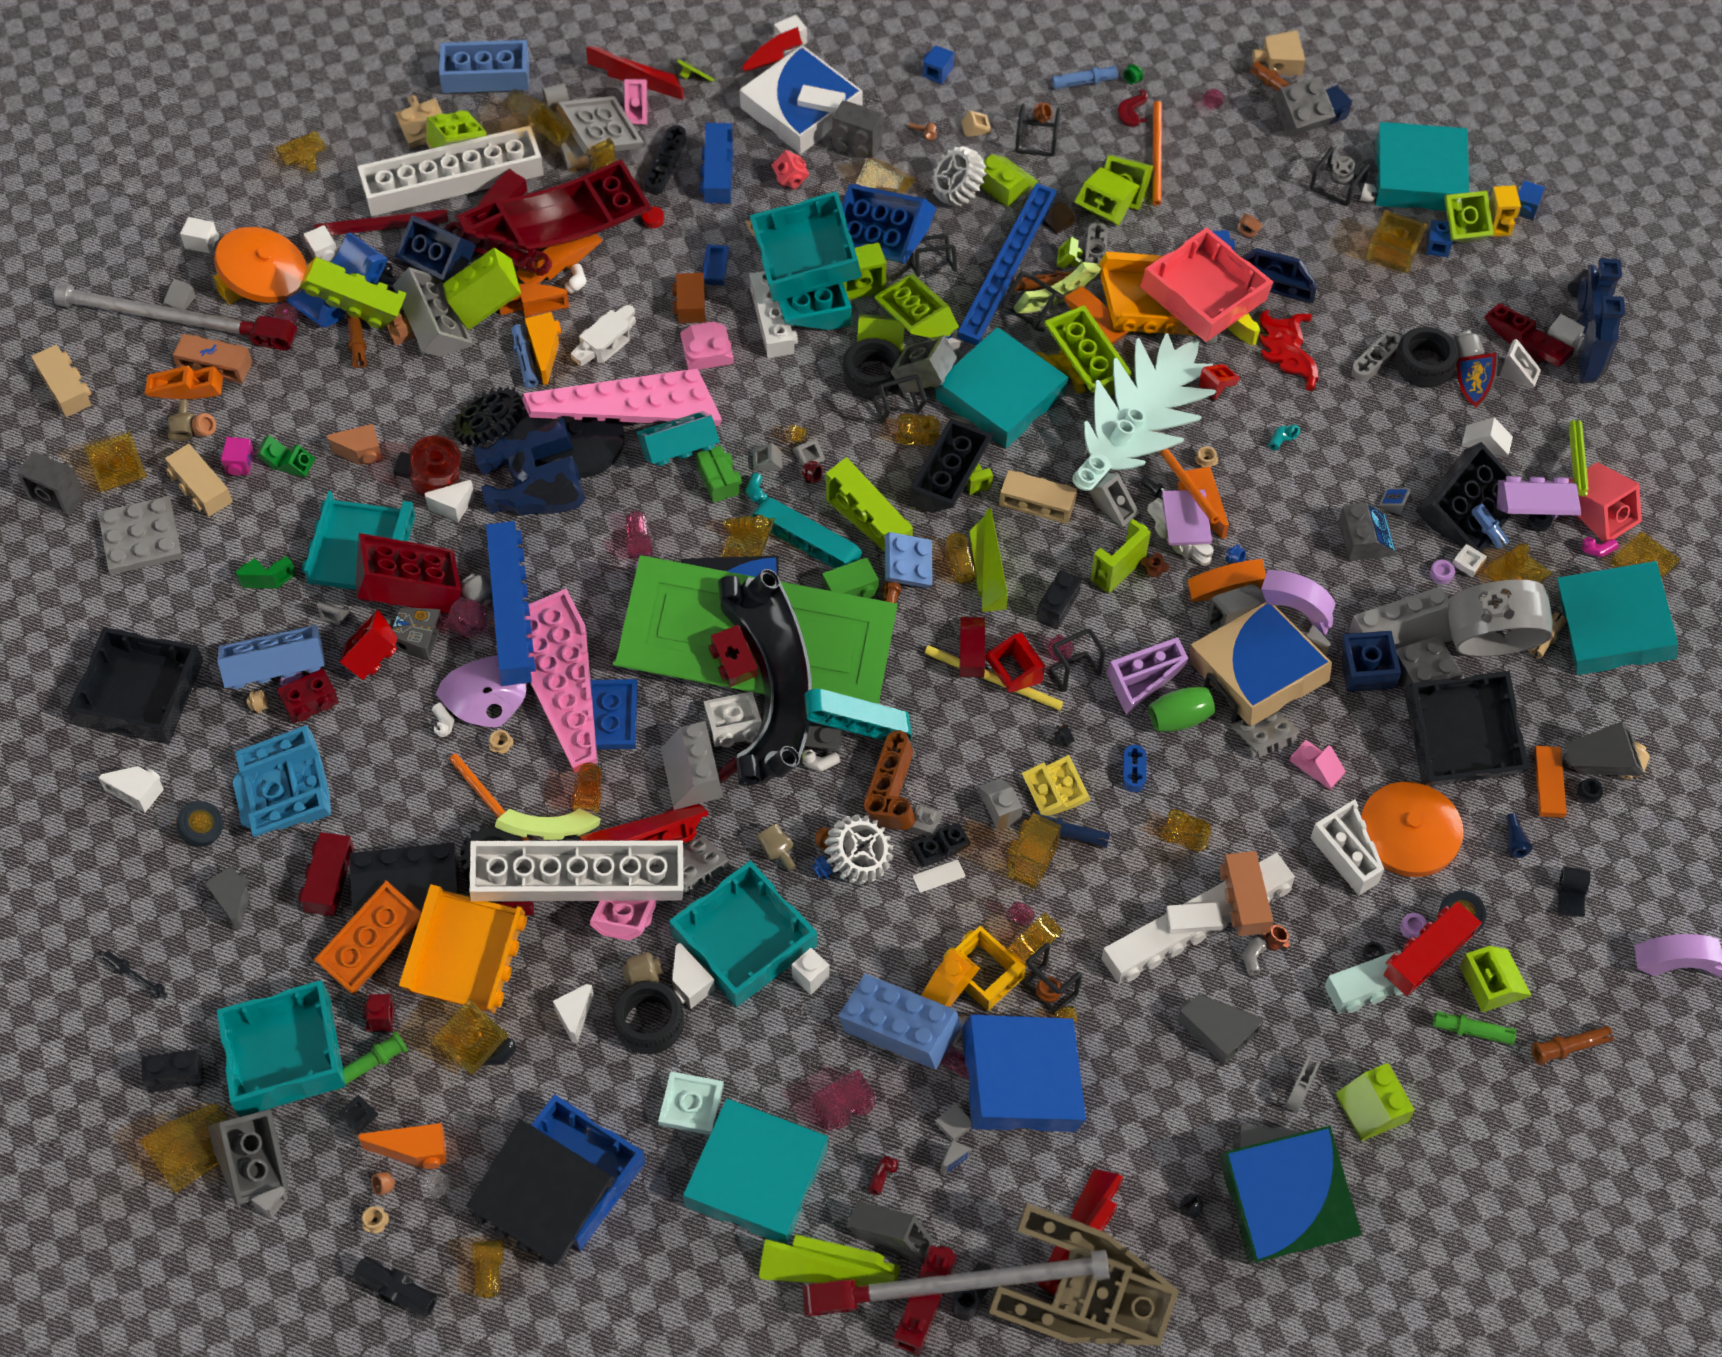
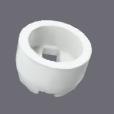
M1365 183L1360 200L1365 202L1374 201L1377 197L1371 196L1372 192L1378 193L1377 188L1372 184Z

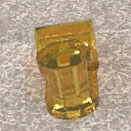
M901 414L897 417V425L899 426L895 434V440L898 443L927 446L936 444L940 437V421L937 417Z
M1177 809L1169 810L1167 814L1168 821L1165 827L1161 828L1160 836L1168 842L1185 846L1194 851L1207 849L1211 835L1210 824ZM1199 833V834H1202V835H1204V836H1203V837H1197V836H1195L1194 834Z

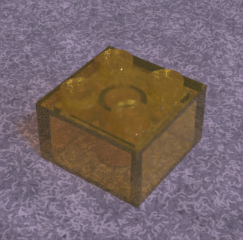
M1385 210L1370 241L1366 259L1409 274L1423 242L1428 224Z
M1036 813L1032 814L1029 821L1025 819L1019 830L1021 836L1018 841L1013 840L1007 853L1010 855L1006 866L1009 867L1008 877L1036 890L1058 850L1061 825Z

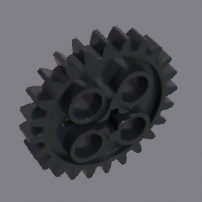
M499 387L495 392L492 388L488 394L483 392L481 397L475 396L473 402H467L468 406L466 408H460L462 413L455 415L456 420L452 421L454 426L451 428L453 434L462 445L466 444L469 447L473 444L474 447H477L481 442L484 446L488 440L494 442L495 437L502 438L504 431L510 432L509 427L517 425L515 420L522 418L520 414L524 412V403L515 389L510 390L507 387L503 390L502 387ZM483 409L487 410L495 422L493 425H490L482 412Z

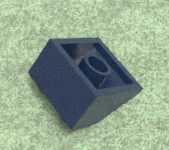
M1392 631L1342 635V671L1347 692L1396 688L1401 670Z

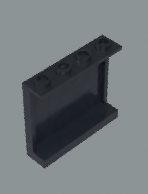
M519 1119L466 1207L473 1211L471 1217L483 1224L489 1221L494 1224L495 1228L493 1231L506 1239L511 1235L517 1239L516 1245L528 1253H531L532 1250L541 1255L539 1260L551 1268L555 1264L564 1267L566 1263L563 1262V1259L607 1187L612 1189L617 1179L529 1123Z

